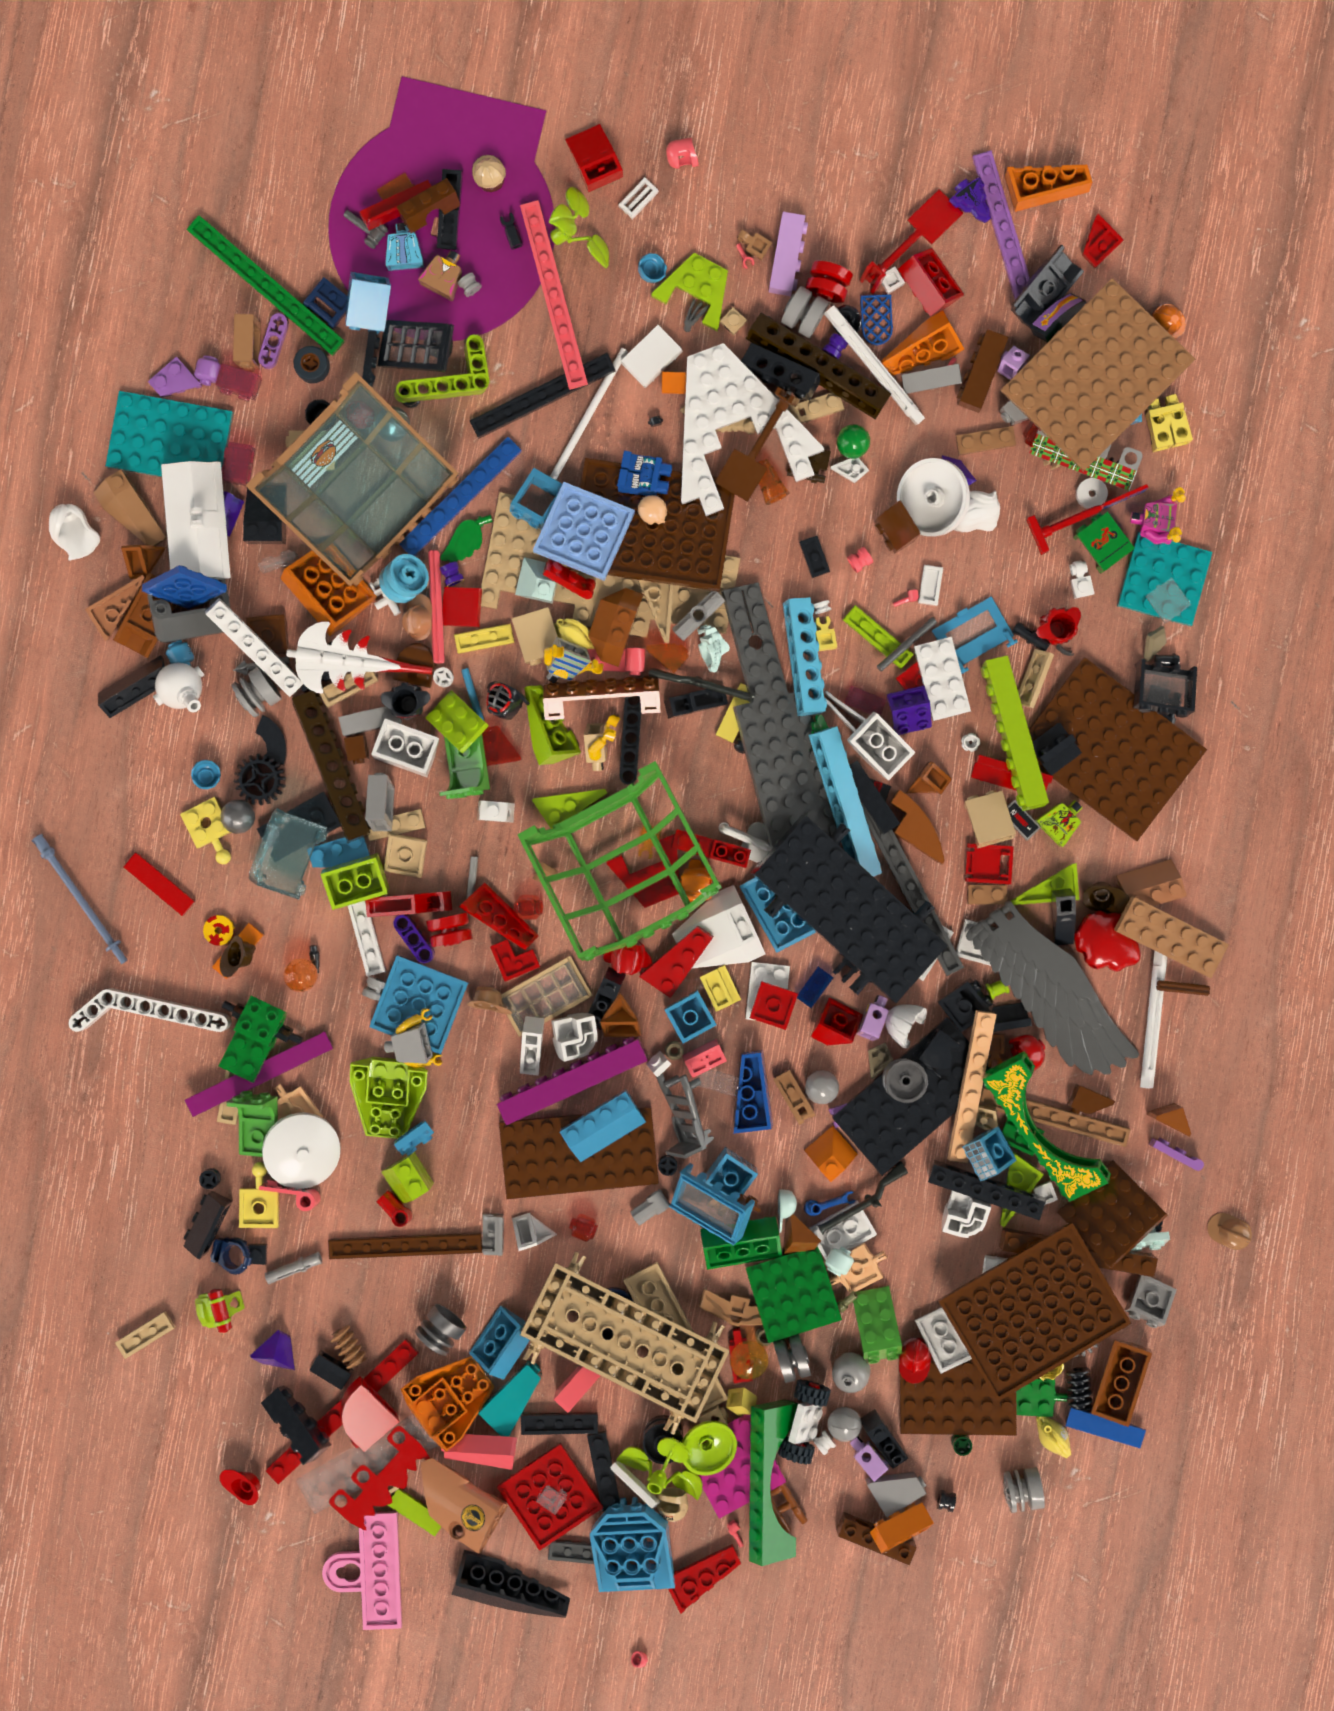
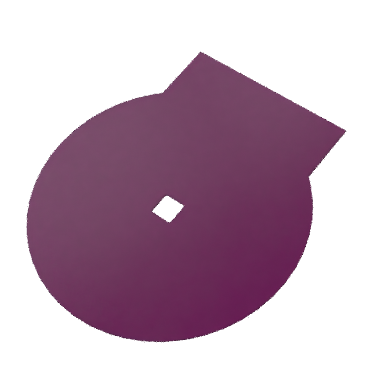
M401 76L390 127L367 142L351 159L339 179L331 201L328 225L330 250L337 273L346 290L348 291L350 272L389 278L391 289L386 320L454 325L453 341L465 340L470 335L479 336L485 334L514 317L529 302L541 285L520 205L539 200L552 252L554 249V242L551 239L550 233L555 230V226L549 223L554 207L546 181L534 162L546 110ZM485 155L498 158L506 170L504 184L495 192L484 191L475 183L473 178V164L478 158ZM442 169L463 171L457 250L452 251L460 255L456 265L462 270L461 278L469 273H473L475 280L481 284V289L472 296L466 297L463 288H460L458 285L454 300L450 301L420 285L419 277L435 256L439 255L446 259L450 249L437 248V237L431 235L434 219L436 217L439 218V209L432 210L426 217L427 225L415 231L425 267L388 271L386 267L387 239L389 234H396V224L403 223L401 217L384 224L388 228V232L385 233V236L376 245L375 249H372L364 242L368 234L345 218L344 213L349 210L363 221L360 216L361 210L423 181L428 180L431 186L442 181ZM509 213L514 215V225L517 226L523 242L522 247L514 250L510 248L504 231L506 228L500 222L501 216L505 222H509L511 220ZM394 328L395 332L402 334L401 328ZM407 329L406 336L414 338L416 329ZM421 330L419 340H426L429 330Z

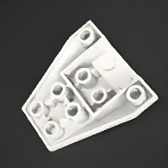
M734 885L713 895L711 899L705 902L672 933L676 944L696 926H700L714 936L692 968L746 963L765 955L761 942Z

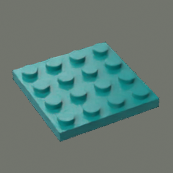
M1138 532L1134 543L1135 549L1131 553L1117 607L1191 627L1213 552L1173 541L1170 544L1162 543L1156 545L1147 538L1142 537L1140 532Z

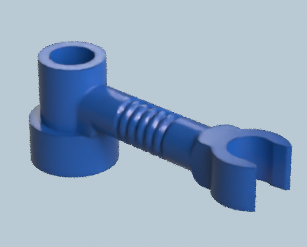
M846 1191L843 1195L828 1201L817 1202L815 1200H808L804 1204V1211L808 1215L815 1216L829 1207L845 1203L853 1204L856 1200L848 1201L847 1196L853 1192Z

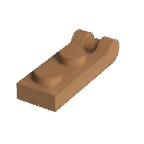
M790 1069L773 1078L799 1125L804 1123V1120L816 1116ZM804 1106L806 1111L799 1114L798 1109Z

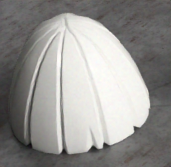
M908 1004L897 1005L889 1010L885 1020L886 1028L891 1037L901 1047L905 1049L909 1047L908 1033L915 1021L924 1024L927 1009L918 1005Z

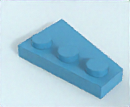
M343 837L307 849L312 867L329 868L370 855L365 838L347 843L346 838Z

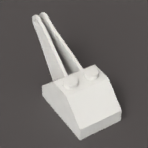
M827 690L824 692L837 706L861 723L855 729L827 700V706L853 732L847 739L852 748L880 775L890 780L915 752L876 712H873L865 719L835 698Z

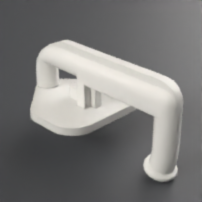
M725 822L719 825L721 833L743 841L741 847L751 850L749 860L760 862L771 850L763 823L755 822L751 824L747 833L730 827Z

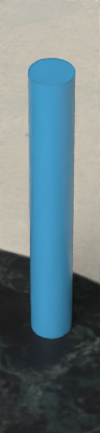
M463 669L461 672L473 711L484 720L469 669Z

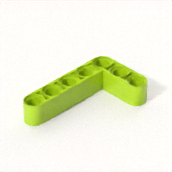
M470 335L464 345L468 374L401 381L397 384L394 391L396 400L406 403L483 394L489 385V374L482 338L478 335ZM469 343H476L478 345V349H472L469 346ZM478 361L481 364V368H475L472 362ZM481 380L484 383V387H478L475 381ZM456 383H464L465 389H459ZM443 384L446 386L447 390L440 391L437 388V385ZM424 386L427 388L428 392L421 393L419 392L418 387ZM405 388L409 394L401 395L399 389Z

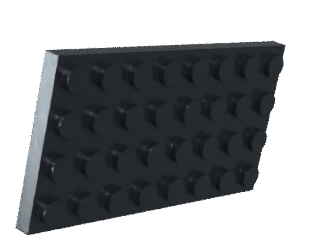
M948 1017L943 1019L899 1058L915 1061L924 1068L928 1077V1086L920 1099L914 1102L903 1103L892 1098L886 1093L882 1085V1072L832 1116L833 1120L882 1176L957 1110L970 1042ZM936 1029L943 1031L961 1043L960 1047L957 1048L958 1051L950 1050L952 1058L949 1069L935 1068L939 1076L916 1059ZM988 1064L986 1066V1071L991 1069V1067H988ZM905 1077L902 1082L907 1083L908 1079Z

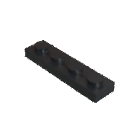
M598 1412L521 1414V1435L598 1434Z
M601 1431L598 1434H587L600 1503L603 1506L602 1511H605L609 1506L620 1504V1497L615 1473L610 1468L613 1462L606 1431Z

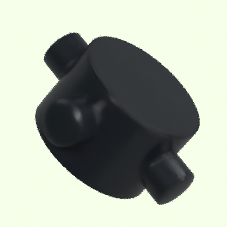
M655 416L649 419L648 424L651 427H656L662 424L663 419L660 416Z

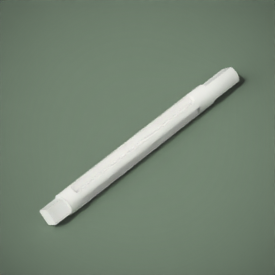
M835 305L827 310L824 315L886 391L891 393V397L915 425L924 420L925 417L918 410V407Z
M1155 950L1140 1087L1148 1089L1154 1086L1164 991L1157 990L1156 986L1158 980L1165 981L1167 956Z

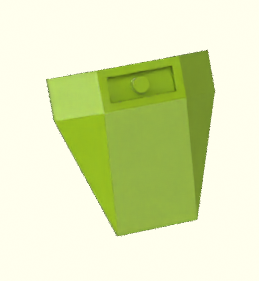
M370 1057L351 1062L349 1082L366 1136L398 1139L408 1131L427 1088V1069L423 1067L412 1068L404 1064V1062H398L396 1059Z

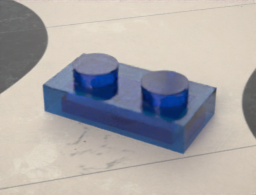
M817 966L799 991L797 999L812 1009L834 977Z

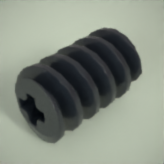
M1076 1367L1066 1372L1067 1376H1071V1379L1066 1380V1383L1072 1384L1071 1387L1067 1388V1391L1073 1392V1394L1067 1396V1398L1073 1399V1402H1069L1068 1406L1074 1407L1076 1410H1091L1093 1408L1090 1404L1092 1403V1398L1090 1397L1092 1391L1089 1389L1091 1383L1088 1381L1091 1378L1090 1374H1088L1090 1369L1087 1367Z

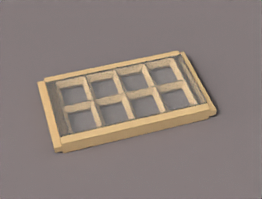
M571 956L501 994L503 1007L512 1011V1014H507L519 1037L522 1036L525 1016L544 1018L545 1023L593 996Z

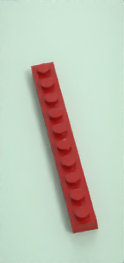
M405 1339L363 1379L378 1392L419 1352ZM342 1399L317 1421V1427L329 1437L343 1425L341 1416ZM289 1447L265 1471L279 1485L301 1464L299 1459L302 1456Z

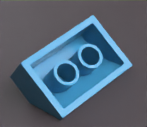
M500 1305L469 1354L489 1375L505 1379L530 1341L520 1335L526 1321Z

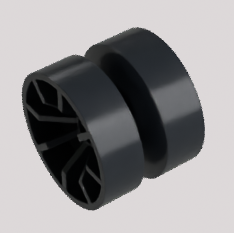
M659 1415L652 1418L646 1424L643 1432L644 1452L651 1461L658 1464H664L667 1458L658 1452L657 1447L660 1440L667 1437L674 1438L681 1443L683 1440V1429L680 1423L675 1431V1435L670 1433L673 1423L667 1431L663 1430L669 1418L668 1415Z

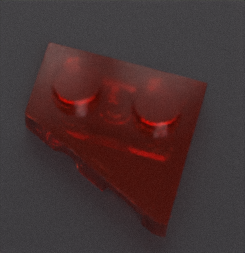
M498 725L487 727L484 730L482 738L487 767L522 761L521 756Z

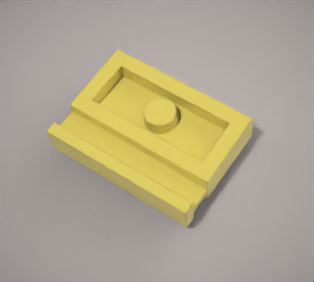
M725 965L700 976L716 1012L741 1000Z

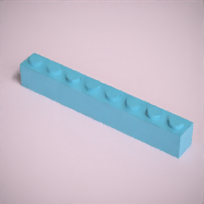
M838 727L826 728L809 735V739L836 827L838 828L843 823L846 825V828L851 830L841 841L843 849L873 877L882 873L880 862L877 858L875 845L870 835L869 825L866 822L864 809L859 799L858 789L855 786L852 770L848 763L847 753L844 750Z

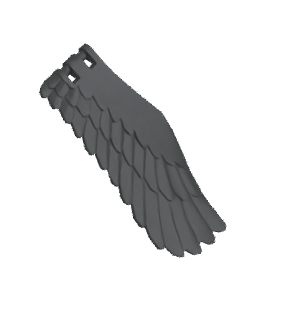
M1010 900L1006 901L1002 908H997L989 914L988 918L985 920L981 919L968 930L966 934L967 940H973L974 949L980 950L984 960L990 962L994 973L999 972L1003 985L1005 987L1010 985L1014 997L1021 999L1024 1009L1032 1013L1035 1025L1039 1028H1044L1045 1039L1051 1047L1057 1046L1060 1056L1069 1067L1075 1064L1082 1072L1092 1075L1094 1070L1106 1075L1111 1073V1064L1123 1068L1127 1064L1124 1059L1125 1057L1138 1058L1139 1052L1114 1024L1075 958L1033 928L1017 911ZM1009 911L1013 914L1010 920L1005 916ZM995 923L998 927L992 931L989 926Z

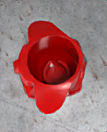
M1065 607L1059 609L1052 608L1047 614L1040 617V626L1036 629L1037 636L1041 639H1047L1052 645L1070 642L1077 634L1081 611L1077 607L1070 609Z
M639 941L632 947L627 948L625 946L603 954V960L611 963L612 968L619 974L633 975L640 972L642 968H649L652 965L651 956L645 951L644 945Z

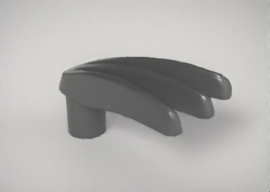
M695 298L692 300L684 320L685 332L691 331L692 326L709 308L708 305L697 314L703 304L701 301L691 314L696 302Z

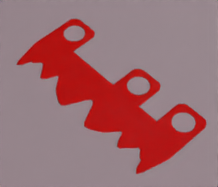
M396 1426L387 1436L388 1442L399 1452L378 1475L373 1473L366 1465L359 1466L352 1474V1481L363 1490L362 1493L354 1500L343 1489H339L329 1499V1504L349 1523L362 1530L367 1531L364 1524V1516L376 1515L373 1506L383 1507L392 1503L388 1486L405 1489L408 1481L407 1469L416 1471L417 1459H430L423 1446L401 1426ZM400 1431L404 1433L405 1440L403 1443L397 1444L393 1441L395 1432ZM363 1470L369 1474V1480L365 1483H361L357 1479L358 1472ZM344 1495L346 1497L347 1503L344 1507H338L335 1504L336 1496Z

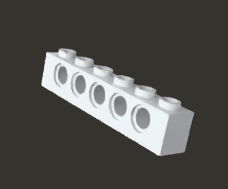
M220 598L205 611L206 615L289 697L303 685L298 675Z

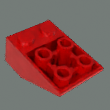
M600 124L565 139L588 193L623 178V169Z

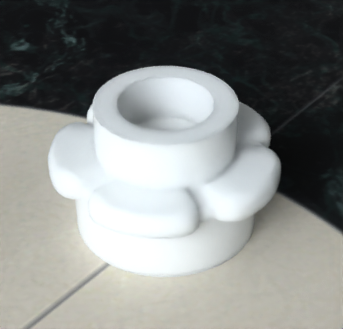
M968 733V735L962 737V748L965 751L974 752L978 749L980 739L976 734Z

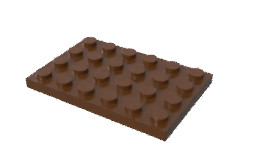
M931 1356L930 1370L924 1381L912 1384L905 1381L900 1374V1433L1017 1436L1016 1392L997 1402L972 1359L940 1374Z

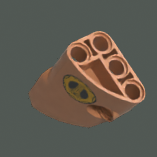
M434 1458L421 1462L424 1494L429 1516L445 1529L453 1539L460 1541L479 1554L494 1532L508 1504L495 1495L484 1492L473 1485L471 1480ZM458 1525H461L463 1528L461 1536L456 1534V1527Z

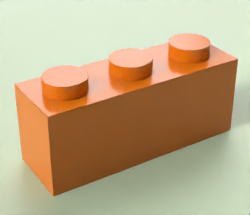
M913 1503L907 1506L903 1513L900 1514L897 1511L889 1516V1520L884 1521V1519L876 1522L874 1524L875 1528L870 1534L882 1554L928 1530L934 1522L923 1503L918 1505Z

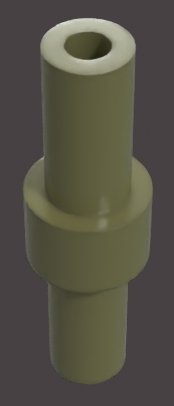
M854 1291L837 1302L840 1313L847 1310L848 1305L858 1298Z

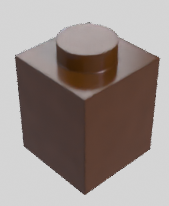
M361 735L344 738L347 761L353 762V765L365 763L364 760L369 759L366 737Z

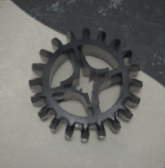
M256 754L255 760L253 755H250V762L243 759L242 762L245 766H237L241 772L234 773V775L239 776V779H234V783H239L240 785L236 786L235 790L242 789L239 796L243 797L246 795L244 800L246 802H249L252 798V805H256L258 801L259 805L263 806L264 799L267 804H271L270 797L273 800H277L278 798L275 793L280 795L283 793L279 790V787H286L285 784H281V780H286V777H280V774L284 773L285 770H278L281 764L279 762L274 764L275 758L273 757L268 761V755L265 754L262 759L261 754ZM257 764H265L273 772L264 774ZM252 768L253 775L246 782L247 772ZM259 774L261 777H266L261 781V785L260 783H255L259 779ZM274 778V785L272 789L268 792L267 784L271 779ZM257 786L262 795L257 796L251 793L248 787Z

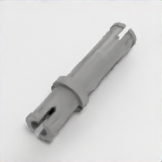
M316 1252L304 1258L300 1257L297 1261L266 1272L265 1279L268 1284H271L301 1271L306 1272L307 1269L323 1263L321 1254Z

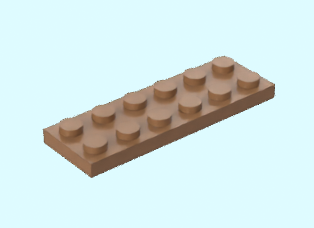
M1131 896L1114 928L1116 932L1209 978H1212L1229 944L1134 896Z

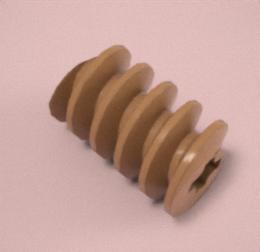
M349 1324L331 1334L334 1337L330 1341L331 1343H338L334 1349L341 1348L338 1356H346L342 1362L349 1361L346 1369H351L368 1358H363L366 1354L365 1351L359 1352L362 1345H355L358 1338H351L354 1332H347L350 1328Z

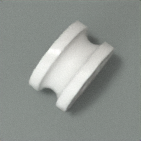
M829 600L813 604L816 609L815 614L832 610L828 606Z

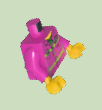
M1178 487L1173 491V495L1146 503L1142 513L1132 512L1130 523L1141 525L1140 535L1147 538L1153 544H1170L1172 540L1175 543L1179 542L1181 539L1179 535H1182L1179 527H1175L1177 503L1175 501L1177 500L1180 503L1185 501L1184 489Z

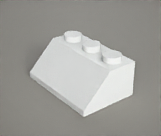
M384 719L371 755L374 759L428 777L435 758L439 738Z

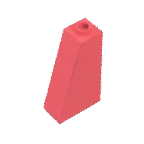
M579 1365L556 1389L554 1400L568 1413L597 1381L600 1375Z
M465 1434L462 1440L450 1450L444 1451V1458L512 1470L517 1438Z

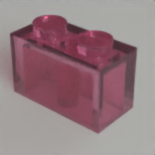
M222 363L215 386L222 394L231 396L232 393L238 395V398L243 401L249 402L250 399L256 401L262 378L258 374Z
M229 442L228 447L224 451L226 463L221 469L223 480L226 483L246 486L251 480L256 450L252 445Z

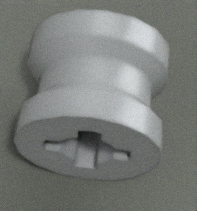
M473 273L465 275L457 283L460 288H463L466 297L472 296L482 287L475 280Z

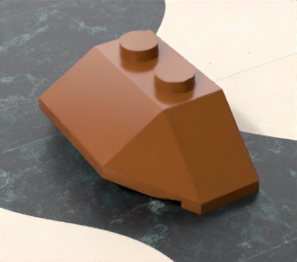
M624 588L600 600L588 635L600 661L619 667L644 594Z

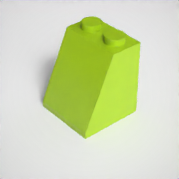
M415 1152L381 1171L402 1204L415 1200L429 1191L434 1184Z

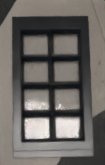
M386 320L377 366L446 372L454 325Z

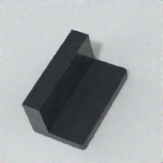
M1022 1002L995 1006L992 1010L996 1014L993 1032L1032 1026L1031 1018L1028 1017Z
M322 1350L310 1368L312 1373L340 1390L343 1389L354 1370L352 1368L346 1369L347 1365Z

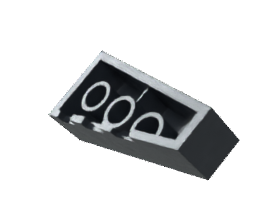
M277 1387L261 1402L262 1406L273 1422L281 1425L279 1427L283 1437L291 1440L290 1447L292 1450L300 1453L302 1457L299 1460L302 1465L315 1461L332 1445L329 1442V1436L325 1432L320 1431L316 1420L307 1415L303 1404L294 1399V1394L288 1387Z

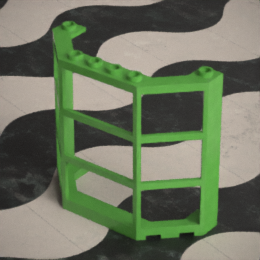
M656 761L638 770L640 776L638 777L639 782L636 784L631 783L625 789L561 823L554 824L552 826L553 829L545 830L544 827L538 829L534 825L517 834L578 958L582 961H589L596 956L625 946L629 948L638 943L637 940L642 937L644 939L649 938L659 928L662 930L672 925L671 922L687 918L689 916L688 913L696 909L710 896L718 893V890L722 888ZM660 778L675 809L652 829L637 798ZM632 802L647 833L586 864L571 834ZM679 815L694 847L671 866L656 834ZM566 837L580 867L546 877L531 846ZM651 839L666 870L605 901L590 870ZM698 852L713 883L701 889L702 894L690 903L675 871ZM584 873L599 904L565 914L550 883ZM669 875L685 907L623 938L608 907ZM602 910L618 941L599 948L593 946L583 951L568 920Z

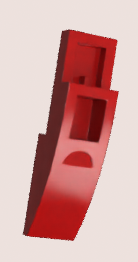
M676 829L671 848L688 852L694 847L689 834L686 831ZM694 834L707 858L747 868L751 853L750 849Z

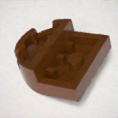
M412 643L400 652L396 661L433 667L432 675L414 672H394L393 679L431 688L434 670L437 665L433 662V653L424 644Z

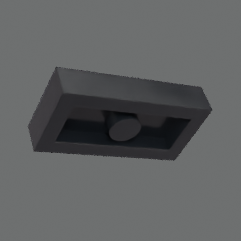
M818 536L800 541L799 545L811 578L830 573Z

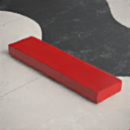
M137 852L134 853L123 867L181 916H184L196 902Z

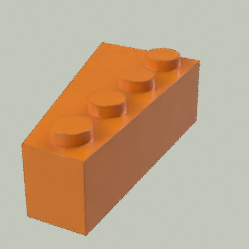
M1087 164L1062 165V167L1043 166L1042 168H1032V166H1024L1023 168L1007 167L1005 173L1006 184L1015 212L1088 193L1093 183Z

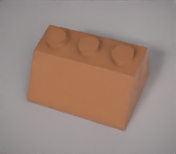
M1172 859L1116 875L1119 888L1128 895L1129 899L1131 896H1134L1152 906L1187 896L1182 878Z

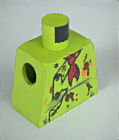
M1075 800L1068 807L1063 803H1058L1035 821L1059 847H1063L1081 823L1075 815L1082 809V806Z

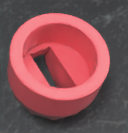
M635 1651L631 1656V1663L634 1667H645L648 1662V1657L643 1652Z

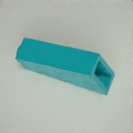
M528 1360L482 1406L478 1413L500 1436H510L541 1379V1368L536 1363L532 1364Z

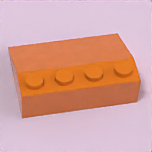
M333 544L323 551L349 578L356 572ZM313 550L286 567L280 578L318 623L330 622L326 631L329 636H332L346 626L378 598L363 580L357 586L353 584L350 587Z

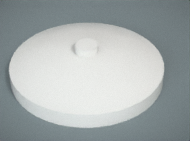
M928 458L915 463L905 472L898 486L897 502L901 500L919 529L920 535L936 537L951 532L962 522L968 510L970 491L963 472L955 464L944 459Z
M294 1113L281 1118L269 1129L264 1138L262 1157L266 1170L278 1183L295 1189L310 1188L326 1180L335 1170L340 1158V1142L335 1129L324 1118L312 1113Z

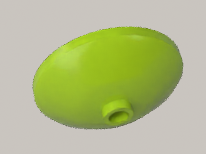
M706 1421L694 1426L682 1440V1443L689 1451V1457L683 1463L689 1471L697 1475H713L722 1471L731 1463L737 1450V1440L733 1431L726 1424L718 1421Z

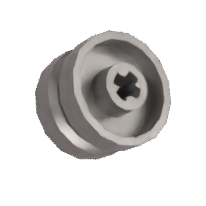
M906 1058L896 1059L890 1062L884 1069L882 1085L886 1093L892 1098L903 1103H909L920 1099L926 1092L928 1077L924 1068L917 1062ZM906 1077V1079H908V1082H902L903 1078Z
M799 1334L789 1337L791 1347L789 1350L783 1339L773 1342L785 1383L795 1381L796 1376L793 1369L797 1367L801 1378L811 1376L808 1365L810 1362Z

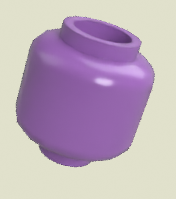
M205 355L197 360L194 375L200 380V384L211 386V383L219 381L222 366L217 358Z

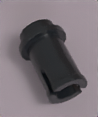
M1175 653L1172 655H1155L1154 663L1162 662V667L1179 665L1180 656Z

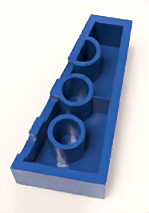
M763 1050L744 1052L742 1054L733 1134L769 1130L773 1127Z

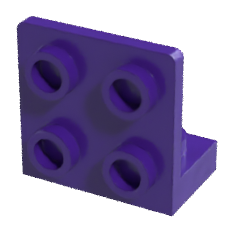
M925 686L887 694V700L892 712L893 730L898 735L932 727L930 700Z

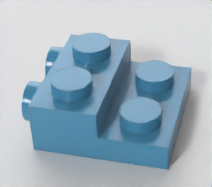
M424 1119L396 1139L393 1144L402 1156L404 1154L409 1156L417 1150L415 1146L421 1142L424 1145L433 1138L431 1135L434 1132Z

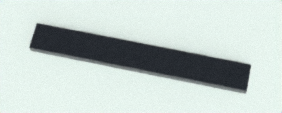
M608 353L583 364L588 385L616 372ZM563 374L470 420V423L478 439L585 386L569 390L566 375Z

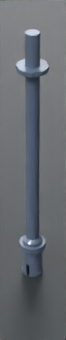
M42 834L33 838L31 841L40 851L42 859L45 858L50 862L107 943L106 952L112 950L121 964L128 961L118 947L121 941L113 940L54 856L55 849L50 847Z

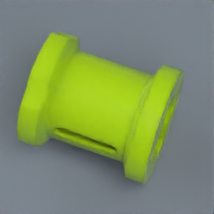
M1001 980L992 984H985L992 1000L1003 993H1010L1008 986L1005 987Z

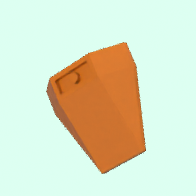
M470 1356L414 1377L401 1388V1392L407 1406L427 1434L447 1452L462 1440L495 1386L477 1361Z

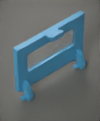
M992 596L969 610L967 608L956 613L957 616L932 630L936 640L952 637L961 674L969 670L968 667H963L964 664L1002 642L1008 640L1009 643L1006 644L1008 648L1018 642L1017 639L1013 640L1012 637L1014 635Z

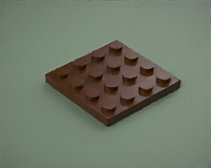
M1114 1160L1106 1166L1111 1173L1108 1184L1068 1202L1057 1212L1067 1223L1072 1222L1081 1238L1111 1269L1168 1216Z

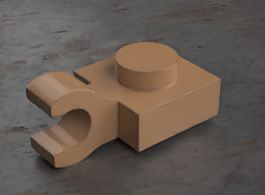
M741 230L737 238L741 243L748 245L746 248L747 252L761 261L772 245L771 241L757 232L752 237L744 230Z

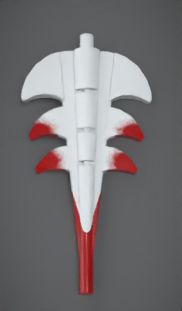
M325 621L308 627L302 633L298 641L297 650L287 649V657L296 658V671L301 682L317 693L324 692L321 683L324 672H329L332 683L338 689L346 691L344 679L347 672L352 673L355 684L364 690L365 672H414L432 675L433 667L413 665L368 654L369 635L358 641L354 650H350L348 639L352 632L351 629L338 634L331 645L327 644L326 631L330 622Z

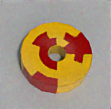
M216 915L210 917L205 922L203 934L209 943L221 946L232 940L235 934V927L228 917ZM217 927H221L222 932L220 934L216 932Z

